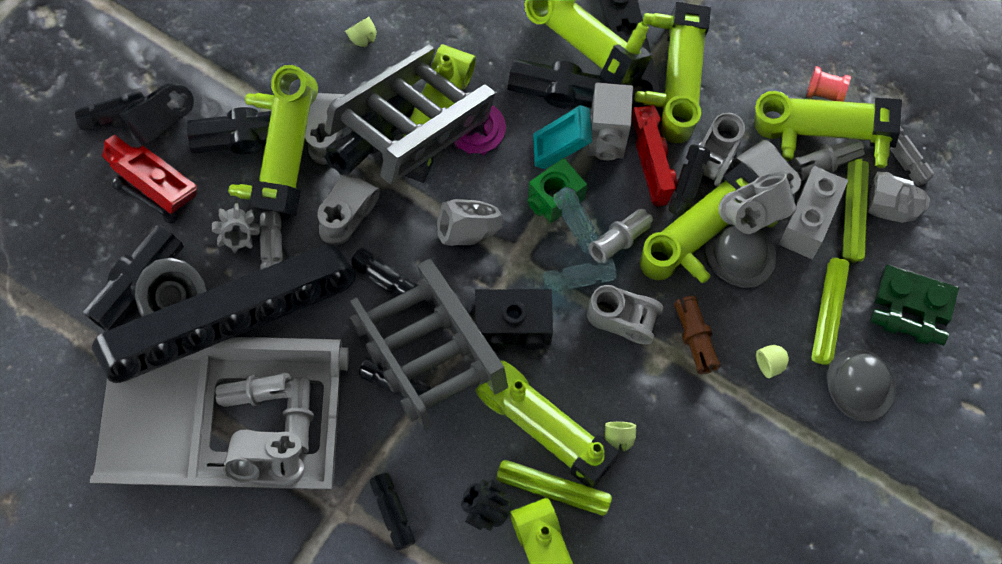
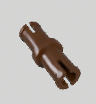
M683 297L684 305H682L680 299L674 303V308L678 313L684 333H682L683 342L690 347L698 374L711 373L710 366L716 371L721 367V363L717 358L710 338L713 335L711 327L704 322L697 297Z

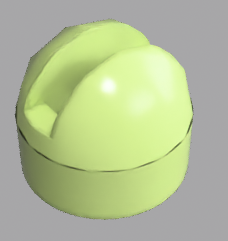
M370 17L365 18L345 31L349 39L360 47H367L368 42L373 43L377 33Z
M769 345L756 351L758 366L767 378L779 375L786 369L789 357L787 351L781 346Z
M619 421L605 423V440L618 450L621 444L623 451H626L634 445L636 438L635 424Z

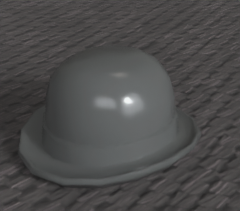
M729 224L705 244V256L709 266L717 276L731 285L741 288L757 287L768 281L775 270L777 254L774 244L762 229L755 233L746 234L738 230L735 225Z
M166 258L154 261L142 271L136 282L135 299L138 310L143 317L204 293L207 290L203 279L196 269L185 261Z
M848 349L837 354L834 360L829 363L826 375L828 390L835 405L844 415L859 422H873L886 415L893 406L896 395L895 377L886 362L878 355L869 351Z

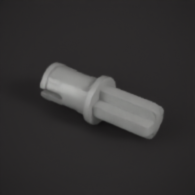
M849 139L833 146L825 144L820 147L819 151L800 158H794L792 166L795 171L798 169L802 170L798 173L801 181L808 178L813 166L831 173L836 171L840 165L862 158L865 155L864 144L859 139Z
M638 209L623 221L613 222L609 226V231L589 244V253L598 263H605L622 248H630L633 245L634 239L651 227V222H653L651 214H648L645 209Z
M289 373L258 378L256 375H250L245 381L217 386L215 389V399L217 404L223 407L250 403L252 406H259L262 401L291 398L294 393L293 380L285 382V380H290L291 378Z
M293 377L289 381L293 380L294 393L291 398H288L287 409L283 411L282 418L285 421V432H292L301 439L302 451L300 454H304V452L308 453L309 426L314 416L312 411L309 410L311 385L306 377ZM285 443V452H286V450L289 448V447H288V443Z

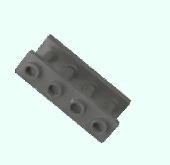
M430 45L417 52H411L404 60L393 67L388 66L381 74L368 82H362L352 92L343 97H337L330 103L327 109L328 116L325 131L332 136L348 126L383 153L382 158L384 160L380 177L391 185L486 121L496 94L486 84L472 93H465L432 69L431 64L435 49ZM423 79L455 104L449 108H440L411 85ZM398 94L431 120L425 124L420 123L417 125L387 101ZM374 110L406 136L399 141H391L361 117Z
M431 258L417 265L421 280L416 282L417 286L368 312L364 310L356 297L350 301L354 315L349 317L358 337L363 335L367 337L369 343L366 344V348L374 363L377 365L382 362L387 369L383 372V375L393 393L400 391L404 397L400 402L407 417L411 422L418 420L424 431L432 427L427 409L478 382L481 385L487 383L494 395L508 388L503 364ZM423 300L426 302L432 300L435 304V313L385 339L381 337L375 327L376 324ZM441 326L444 329L451 328L455 334L452 336V341L400 367L392 354L395 350ZM459 354L462 357L468 354L473 362L470 364V369L418 396L409 380Z

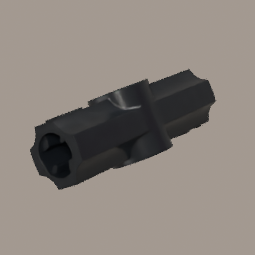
M514 58L507 90L543 97L551 106L567 109L574 107L575 104L592 107L595 84L609 83L599 75L582 72L578 65L571 62L557 61L551 66Z
M398 94L387 101L407 117H410L414 111V106ZM374 110L361 117L388 139L394 140L392 133L397 128ZM347 128L326 148L327 153L324 157L331 168H334L340 175L350 174L370 154L380 151L352 129Z
M238 107L230 110L227 116L187 120V136L191 153L229 149L236 154H252L260 151L262 146L266 144L271 111L258 112V110L251 107Z
M156 225L131 256L124 255L114 264L108 276V283L83 313L105 332L118 327L137 304L135 299L136 282L142 271L156 260L175 258L184 248L182 242L166 228Z

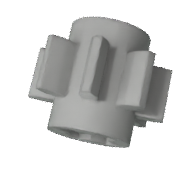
M235 203L234 208L227 211L220 208L219 218L221 222H212V232L219 234L217 246L226 245L232 248L233 253H236L239 248L245 245L248 248H252L250 235H258L260 233L259 225L251 223L254 220V211L249 210L245 212L239 209L238 203ZM234 225L239 226L238 231H232Z

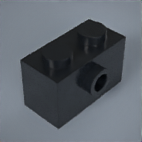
M475 289V324L493 350H501L506 348V345H522V348L527 350H538L544 348L545 345H551L553 336L552 289Z

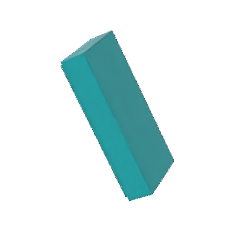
M580 105L533 133L535 167L546 169L592 143L590 108Z

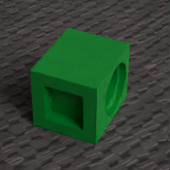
M563 158L529 182L527 201L537 216L543 215L551 224L585 200L587 183L567 160ZM556 189L562 192L563 195L552 197L546 191Z

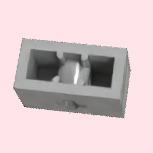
M607 83L595 84L590 113L592 143L588 144L587 156H596L598 159L607 161L624 158L631 126L633 86Z
M813 166L796 202V211L790 216L778 245L813 260L824 240L848 180Z

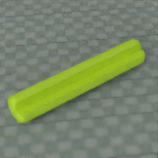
M855 159L847 164L846 179L848 182L845 196L842 257L850 261V263L863 261L866 250L869 163L862 161V159Z
M831 258L827 265L811 357L813 362L822 365H829L834 360L850 265L845 259Z
M503 460L500 463L496 479L499 482L602 516L608 513L612 496L609 493L508 460Z

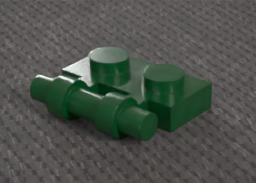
M886 264L882 271L874 303L887 306L888 311L874 308L870 323L883 326V331L892 334L898 331L914 336L917 342L926 345L933 342L944 346L949 332L936 328L935 322L946 326L950 323L959 287ZM902 312L921 317V320L917 322L902 317Z

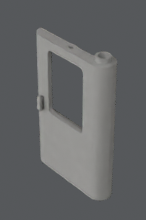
M233 337L122 383H113L107 378L94 473L90 476V483L332 490L335 472L341 370L348 371L349 347H342L341 339ZM289 373L291 378L306 377L310 383L323 385L320 447L314 454L299 455V459L304 464V475L297 483L285 486L267 483L241 484L226 477L223 471L224 467H208V465L224 466L227 452H216L210 448L216 397L215 389L220 382L245 381L250 375H256L258 378ZM285 467L281 468L282 474H285Z

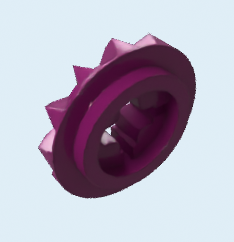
M492 105L488 119L481 123L482 125L485 124L483 126L484 135L481 136L479 133L469 135L470 132L453 142L455 148L466 151L468 155L481 153L483 156L488 151L497 149L502 139L505 138L506 123L502 113Z

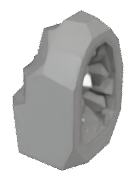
M878 171L871 184L867 213L878 218L901 223L915 221L928 209L930 198L923 189L915 186L912 181L893 176L889 172Z
M453 199L443 202L437 220L438 237L444 245H474L483 238H489L496 234L502 228L503 216L497 207L482 201Z

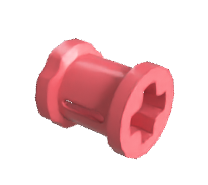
M815 66L806 97L818 96L832 101H844L851 76L846 74L843 77L822 72L821 67Z

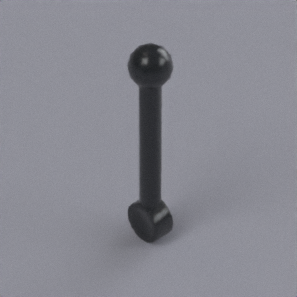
M116 176L113 179L112 186L114 189L124 190L162 214L166 223H174L178 219L176 211L170 214L155 201L128 185L126 179L122 176Z

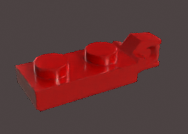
M655 105L634 107L631 117L637 135L635 144L651 201L655 207L668 204L676 188L677 177L674 169H670L668 165L666 139L660 137L658 125L661 118Z
M116 135L104 141L102 157L110 164L112 169L170 214L196 197L197 185L142 145L139 148L131 147Z

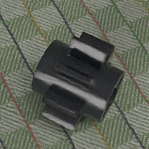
M481 480L480 484L474 483L470 485L465 491L461 502L463 511L469 513L465 522L479 530L485 528L489 531L492 530L493 526L499 527L504 524L511 511L510 499L504 496L507 488L494 480L490 482Z

